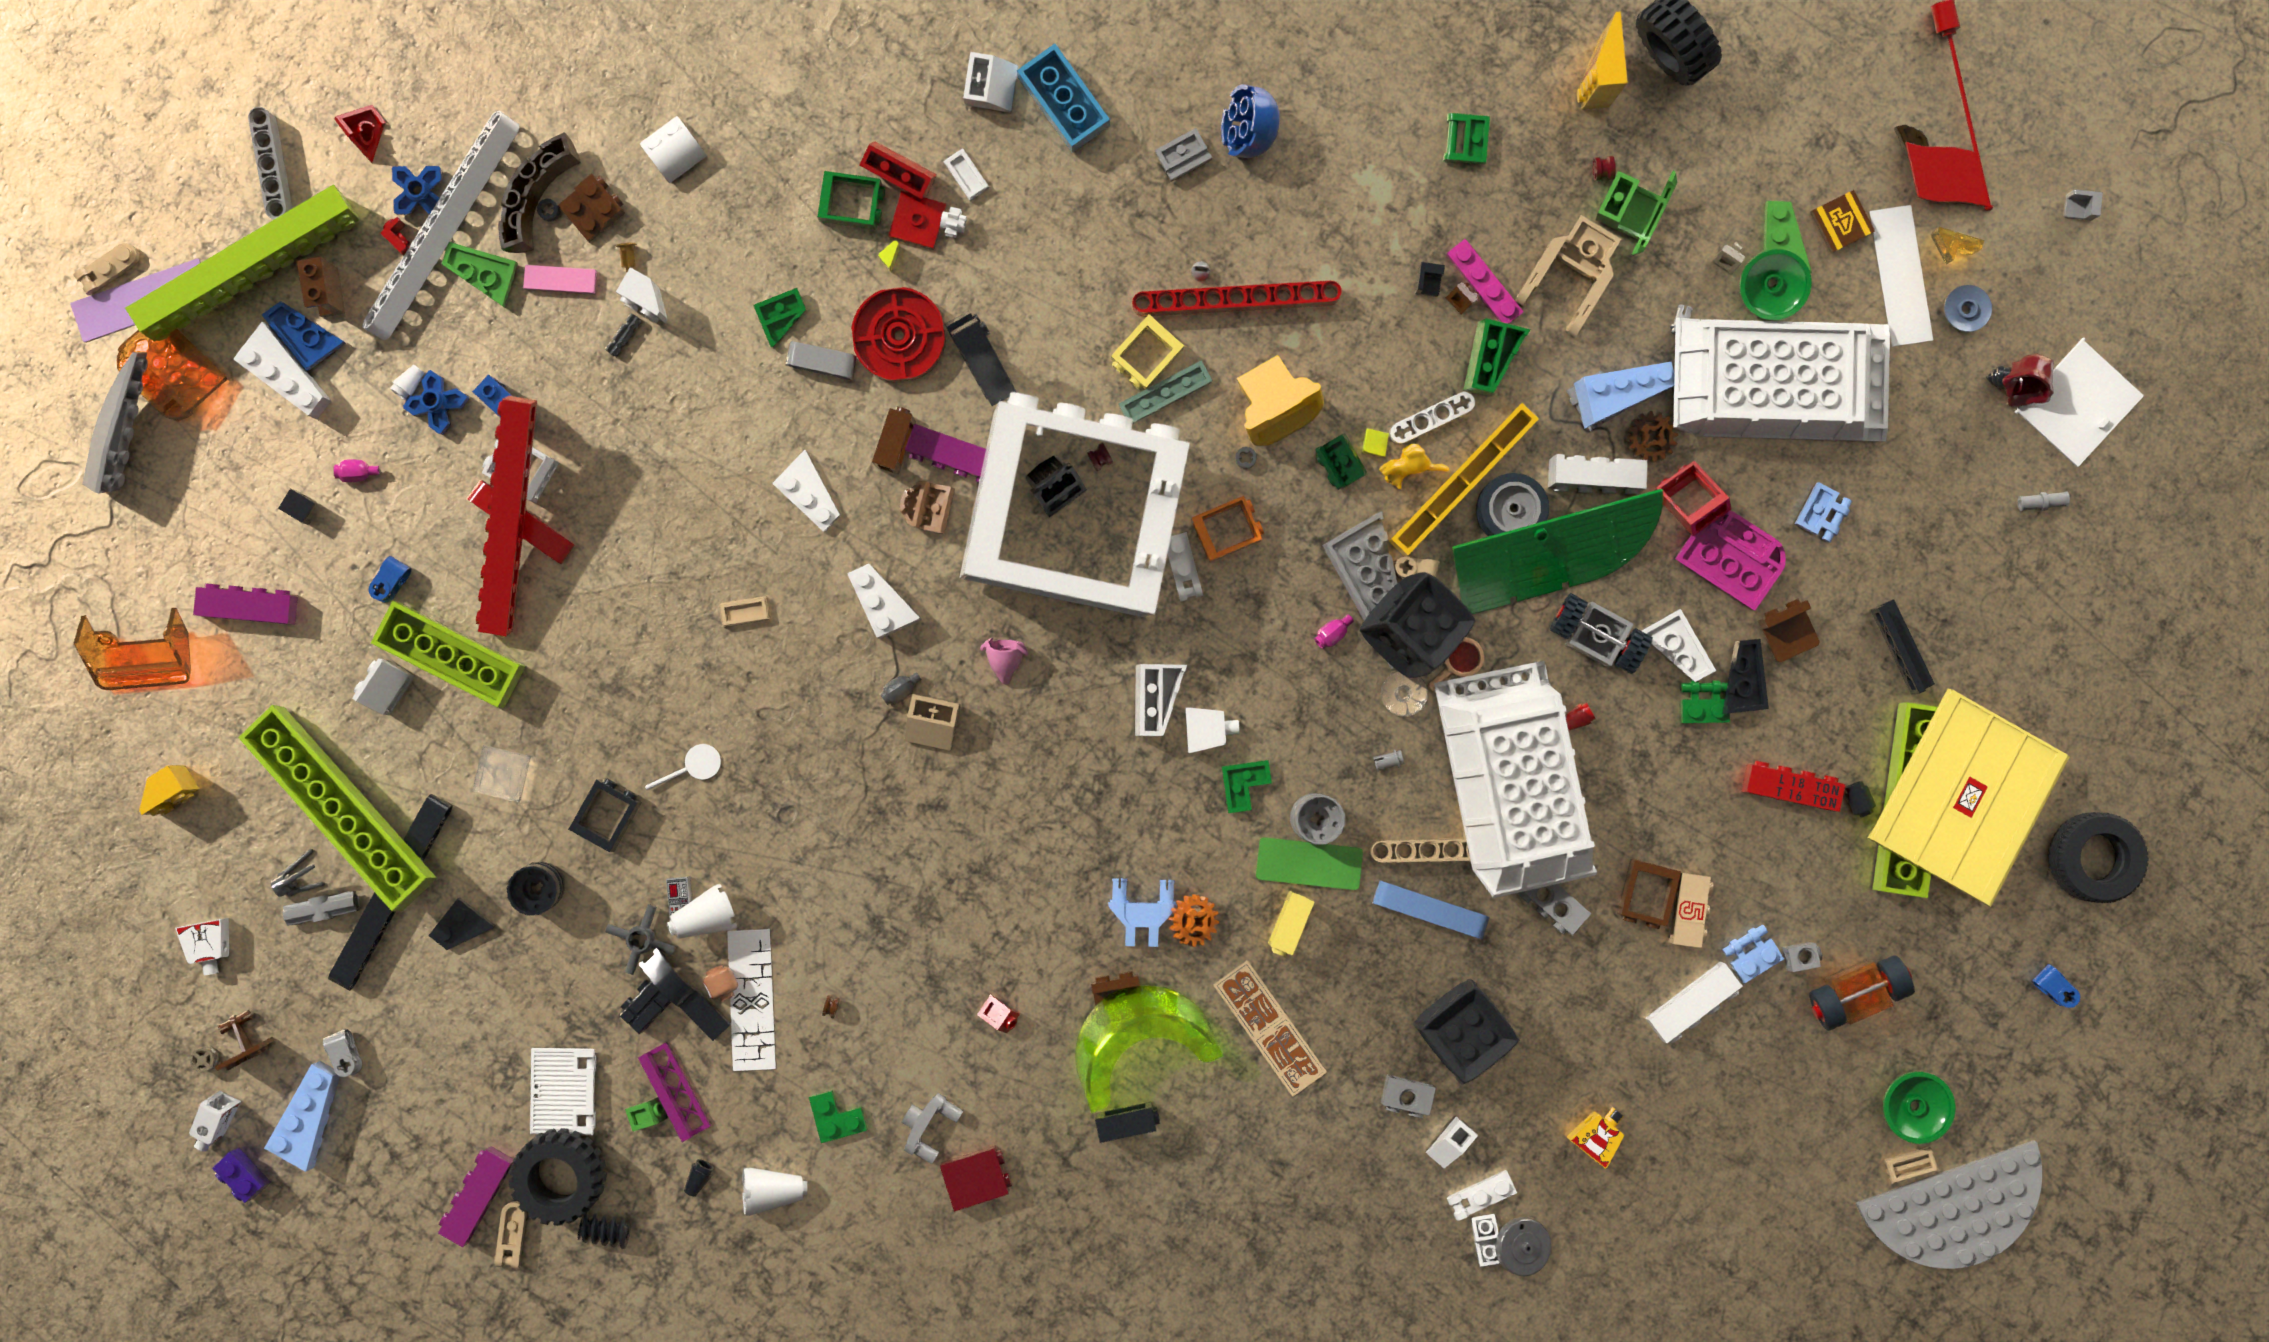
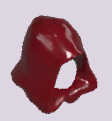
M2035 353L2026 355L2019 361L2012 362L2011 372L2002 380L2006 388V396L2009 397L2008 405L2017 407L2032 403L2044 404L2049 402L2054 394V361L2046 356Z

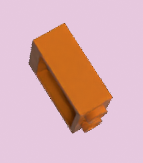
M1241 496L1191 518L1209 563L1262 540L1261 535L1264 534L1260 522L1254 521L1252 513L1255 510L1250 499L1245 500V497ZM1240 506L1253 537L1216 552L1203 521Z

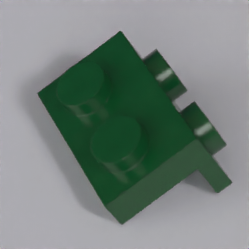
M1345 433L1315 449L1319 464L1325 467L1329 474V482L1338 490L1349 486L1368 474Z

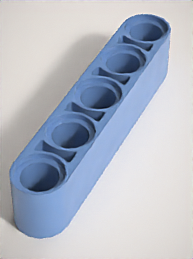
M1379 881L1372 902L1482 940L1490 918L1489 916L1383 881Z

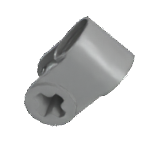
M348 1029L341 1030L323 1039L324 1049L337 1075L346 1077L357 1074L361 1070L362 1060L355 1046L354 1038ZM350 1062L351 1066L346 1069L345 1064Z

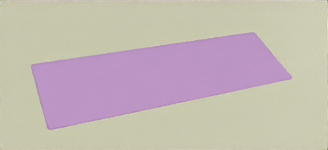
M199 259L185 262L71 302L70 305L83 342L135 325L125 307L200 263Z

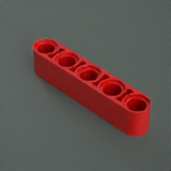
M480 479L467 499L490 515L491 510L488 509V500L493 493V487ZM525 511L523 539L554 561L562 564L575 545L528 511Z

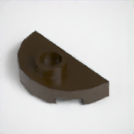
M1900 125L1894 128L1908 161L1909 157L1905 142L1929 146L1927 137L1920 129L1917 130L1908 125Z

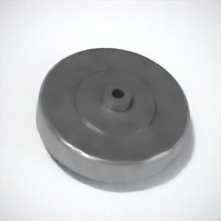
M1527 1217L1512 1219L1501 1228L1495 1244L1497 1259L1508 1272L1517 1276H1531L1539 1272L1546 1265L1550 1257V1235L1546 1228L1536 1220Z

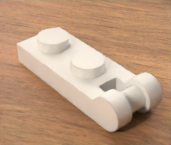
M1187 532L1171 536L1167 554L1180 602L1186 601L1188 597L1196 596L1197 598L1203 596ZM1191 580L1193 587L1184 589L1183 582Z
M1504 1170L1448 1196L1447 1201L1449 1205L1453 1206L1455 1210L1454 1216L1459 1221L1517 1192L1508 1172ZM1467 1198L1470 1205L1463 1207L1461 1201Z

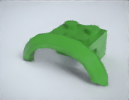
M1674 170L1661 196L1639 187L1640 180L1618 171L1598 211L1596 221L1639 240L1631 254L1633 256L1644 252L1678 183Z

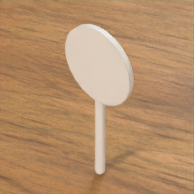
M696 745L688 751L685 757V768L650 783L645 788L649 790L686 772H689L690 775L697 779H709L720 768V755L710 745Z

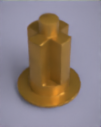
M620 243L615 246L620 249L621 267L626 268V272H628L630 267H636L633 246L637 245L636 243Z

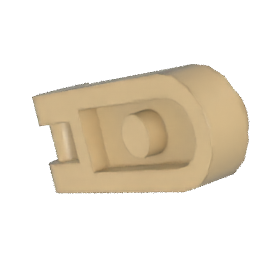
M119 244L85 268L77 270L73 276L78 282L82 283L86 295H92L134 267L140 259L139 252L130 244ZM93 274L98 278L95 281H91L89 278Z
M511 1201L502 1209L495 1256V1266L503 1267L504 1265L511 1266L513 1269H520L527 1211L524 1210L522 1212L518 1208L520 1205L519 1201ZM505 1250H512V1256H506Z

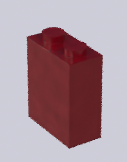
M996 1145L941 1162L940 1169L954 1212L1009 1194V1187H1012L1009 1173L1004 1174L1002 1164H1005L1004 1156L1001 1150L997 1151Z

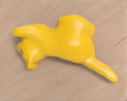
M1409 444L1402 449L1400 459L1386 462L1379 468V471L1385 476L1386 482L1400 490L1402 488L1401 483L1406 476L1425 471L1447 472L1449 467L1444 464H1432L1425 455V450L1420 445Z

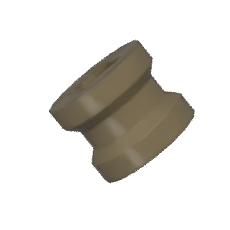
M209 1046L195 1050L190 1056L191 1067L197 1072L214 1069L220 1062L219 1052Z

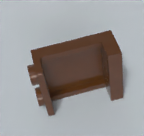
M322 257L297 261L304 306L306 308L318 306L319 316L322 318L345 314L338 268Z

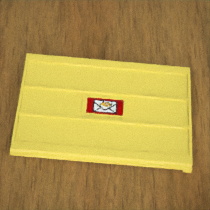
M1948 688L1877 823L1870 832L1868 839L1984 905L1991 907L2061 775L2069 756Z

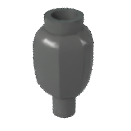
M917 672L910 677L899 676L888 682L880 695L887 705L891 703L898 704L912 694L914 685L922 679Z

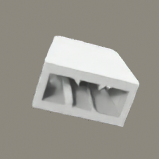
M1185 708L1188 753L1226 745V735L1239 734V721H1225L1224 711Z

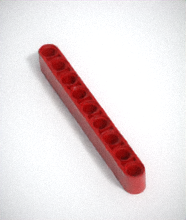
M1330 280L1142 291L1133 297L1132 308L1135 314L1145 317L1148 315L1162 316L1331 306L1338 302L1342 289L1339 283ZM1332 288L1336 291L1337 295L1335 298H1328L1325 296L1324 290ZM1305 289L1310 290L1313 293V298L1309 300L1302 298L1301 291ZM1286 291L1290 299L1281 301L1277 297V293ZM1262 292L1266 295L1267 299L1264 302H1257L1254 299V294ZM1232 294H1240L1243 297V301L1239 304L1233 303L1230 300ZM1216 295L1220 302L1217 305H1210L1207 302V297ZM1192 296L1195 298L1196 304L1191 307L1186 306L1183 303L1184 298ZM1162 298H1170L1173 302L1172 306L1169 308L1162 307L1160 305ZM1140 299H1146L1150 305L1146 309H1140L1136 303Z

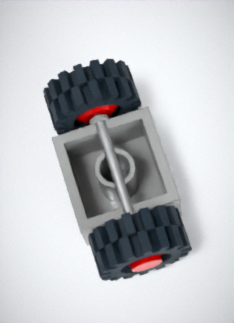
M1572 593L1562 603L1550 627V631L1567 639L1566 646L1605 667L1612 666L1615 660V666L1630 674L1635 673L1637 668H1639L1653 641L1652 636L1637 628L1633 629L1629 634L1634 625L1633 623L1594 602L1588 603Z

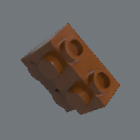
M590 174L574 187L575 191L558 204L559 208L589 243L625 214L621 208L624 205L615 193L611 196L607 192L606 188L609 186L600 175L596 178L593 174Z

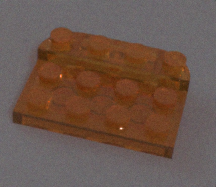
M178 329L170 332L168 338L155 342L137 330L118 348L117 369L119 372L132 352H147L148 366L142 376L143 390L141 395L161 415L174 421H181L193 415L192 410L227 380V377Z

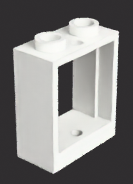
M497 439L496 442H495V445H494L495 448H497L498 439ZM532 447V454L543 460L528 486L527 499L536 503L559 462ZM493 454L488 456L482 465V468H484L482 473L490 478L492 472H495L496 463H493Z

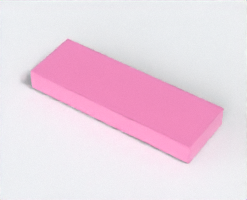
M525 265L523 288L525 290L595 294L597 271L595 269Z

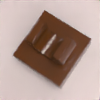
M1463 282L1459 283L1446 297L1461 315L1478 299V293H1472L1468 289L1470 284Z

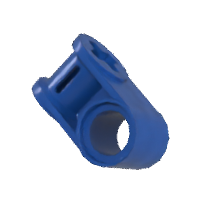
M392 556L387 557L369 585L370 596L383 603L392 601L409 578L412 569ZM381 587L386 591L384 595L379 591Z
M2050 964L2032 980V983L2059 1006L2072 1008L2080 1002L2078 990ZM2064 992H2067V993H2068V994H2067V997H2068L2069 999H2068L2067 1001L2064 1000V999H2065V996L2063 995Z

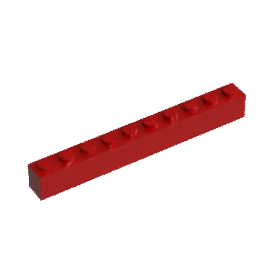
M507 396L498 405L500 425H497L495 431V439H498V445L493 452V463L496 464L495 472H492L490 479L493 493L488 500V509L491 512L485 526V531L488 533V541L485 542L483 547V555L486 556V560L481 568L483 587L480 588L478 594L481 608L476 615V624H479L478 632L506 637L513 631L537 400Z

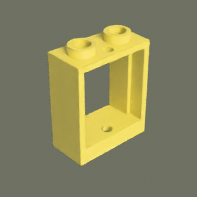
M1148 315L1112 354V366L1121 374L1123 372L1127 373L1131 377L1129 381L1137 389L1140 390L1142 387L1145 390L1155 382L1183 351L1184 345L1151 315ZM1145 329L1149 330L1171 350L1146 379L1121 357Z
M1289 891L1268 942L1274 953L1286 957L1287 953L1290 955L1294 954L1313 907V900Z

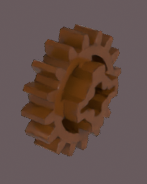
M1649 411L1647 417L1641 413L1638 415L1640 421L1633 419L1631 423L1634 427H1629L1626 430L1631 433V436L1625 439L1632 442L1628 450L1635 449L1634 457L1642 455V460H1647L1650 457L1651 463L1656 462L1657 456L1662 461L1666 459L1664 453L1668 455L1673 453L1670 447L1677 446L1678 443L1673 441V438L1679 436V434L1672 431L1674 429L1673 424H1668L1669 416L1662 419V412L1654 416L1653 411ZM1646 422H1656V423H1658V424L1655 425V426H1649L1648 424H1645V423H1646ZM1658 430L1654 436L1655 440L1647 443L1650 437L1649 434ZM1664 430L1666 431L1667 440L1664 439ZM1637 433L1640 435V444L1637 440ZM1653 447H1654L1656 450H1660V451H1658V452H1649V451H1646V450H1647L1648 448H1653Z

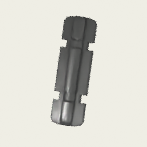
M632 313L625 320L626 324H622L612 338L613 342H609L606 347V351L615 357L620 353L621 346L624 347L635 332L633 329H637L641 323L640 318Z

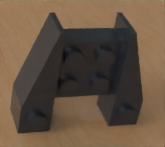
M968 310L944 324L991 406L1007 399L1010 393H1017L987 338V335L990 334L988 328L983 321H980L977 314L972 315Z

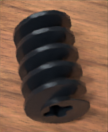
M587 1212L580 1221L577 1238L579 1240L582 1236L584 1243L589 1242L591 1238L594 1245L598 1244L601 1240L602 1246H606L610 1241V1245L613 1248L619 1243L620 1248L625 1249L630 1236L631 1223L629 1226L626 1225L625 1218H622L620 1224H617L616 1216H613L612 1220L607 1222V1215H604L601 1221H598L597 1213H594L592 1219H589Z

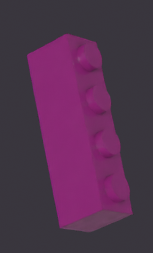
M914 424L905 451L910 454V459L922 462L923 459L931 461V466L941 470H945V467L954 469L953 474L967 478V475L976 477V482L979 483L986 449Z
M205 583L204 588L196 587L193 611L195 616L295 625L298 597L291 596L290 591L275 590V594L266 593L267 589L252 587V592L243 591L241 586L228 585V590L219 589L220 585L209 583Z
M492 1146L485 1151L481 1150L474 1161L477 1163L474 1171L470 1170L463 1180L465 1186L462 1192L458 1191L451 1201L453 1207L450 1213L446 1212L439 1222V1225L442 1227L438 1234L462 1248L470 1242L506 1179L510 1167L514 1164L512 1157Z

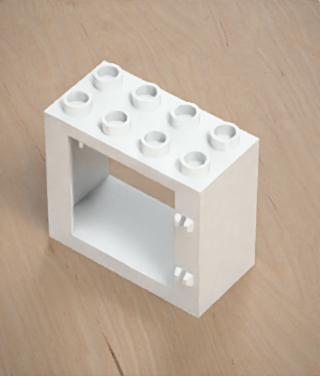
M1010 393L1007 402L999 401L993 414L959 579L1139 617L1155 614L1190 443L1178 440L1180 429L1175 427L1152 424L1151 429H1146L1145 433L1131 430L1133 419L1126 416L1105 413L1104 419H1100V422L1097 423L1084 420L1086 409L1083 407L1058 403L1057 408L1052 413L1038 410L1039 399L1021 393ZM1026 425L1038 427L1036 435L1042 436L1043 429L1156 453L1129 587L998 560ZM1162 481H1166L1164 493L1160 495ZM1146 554L1151 555L1148 569L1143 568L1146 563Z

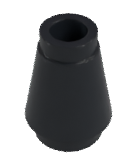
M701 1159L693 1163L684 1192L689 1196L696 1197L713 1176L712 1171L714 1167Z

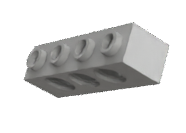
M1558 884L1545 887L1548 890V897L1543 901H1540L1537 897V892L1540 888L1518 893L1527 903L1532 901L1538 907L1535 910L1545 919L1549 916L1556 923L1553 926L1563 935L1566 932L1573 935L1591 915L1587 909ZM1563 903L1566 907V912L1562 916H1557L1555 908L1558 904Z

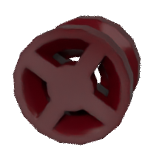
M1608 156L1606 159H1601L1600 157L1593 158L1592 170L1595 181H1600L1602 178L1615 179L1616 165L1614 156Z
M1103 442L1098 444L1096 449L1086 451L1096 471L1101 470L1102 466L1106 464H1113V460Z

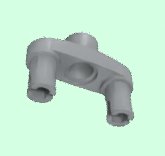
M939 1093L930 1100L923 1110L912 1104L901 1122L912 1129L904 1151L911 1155L915 1154L931 1164L939 1152L923 1143L920 1137L934 1113L937 1114L939 1112L956 1123L963 1113L962 1109L945 1100L946 1097Z

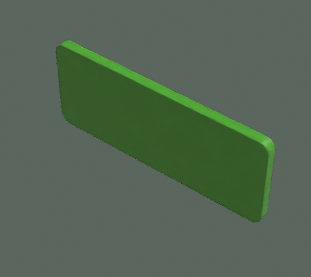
M1263 837L1259 841L1256 877L1259 880L1357 890L1360 886L1363 850L1358 847L1313 844L1311 842Z

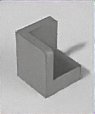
M2073 190L2066 194L2064 217L2092 221L2101 216L2103 192Z

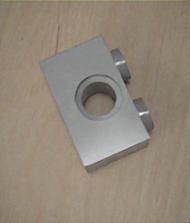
M1387 1074L1381 1103L1386 1106V1110L1399 1113L1400 1109L1409 1111V1115L1413 1117L1423 1118V1114L1430 1116L1436 1087L1431 1084ZM1407 1091L1413 1092V1100L1410 1103H1403L1402 1095Z

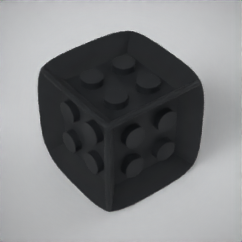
M1419 572L1405 577L1389 590L1364 620L1360 632L1365 640L1394 669L1409 678H1417L1429 675L1451 656L1471 631L1475 618L1469 609L1440 580L1427 572Z
M1467 979L1451 989L1413 1022V1025L1449 1071L1455 1075L1456 1080L1461 1085H1465L1486 1072L1507 1055L1520 1041V1038L1517 1037L1505 1017L1471 979Z

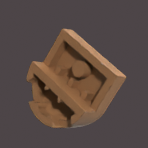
M918 481L909 490L906 489L900 501V512L904 515L906 523L924 531L945 534L955 488L927 481Z

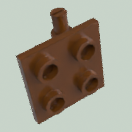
M249 1010L238 1016L233 1015L228 1021L218 1025L219 1030L228 1026L220 1031L221 1034L234 1029L242 1052L215 1066L217 1071L224 1067L228 1071L268 1050L267 1045L274 1041L273 1037H270L252 1047L242 1028L243 1023L253 1019V1015L243 1018L251 1014Z

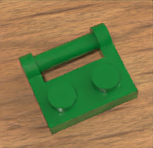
M1459 113L1447 114V122L1449 123L1447 151L1444 153L1443 161L1448 163L1460 162L1485 165L1490 116ZM1458 123H1465L1463 153H1456Z

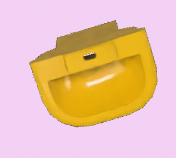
M1278 355L1237 378L1240 390L1250 404L1246 410L1247 422L1245 427L1249 440L1255 446L1271 445L1303 428L1319 415L1324 405L1320 384L1313 383L1305 377L1293 379Z

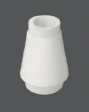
M413 365L392 382L393 385L390 389L401 399L406 400L413 395L424 372Z

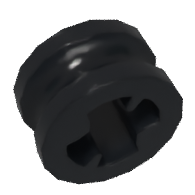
M543 199L538 203L537 212L543 220L552 222L559 217L560 208L554 200ZM551 205H553L554 207H552V209L554 210V212L552 214L547 213L546 215H544L543 213H546L543 210L544 207H551Z

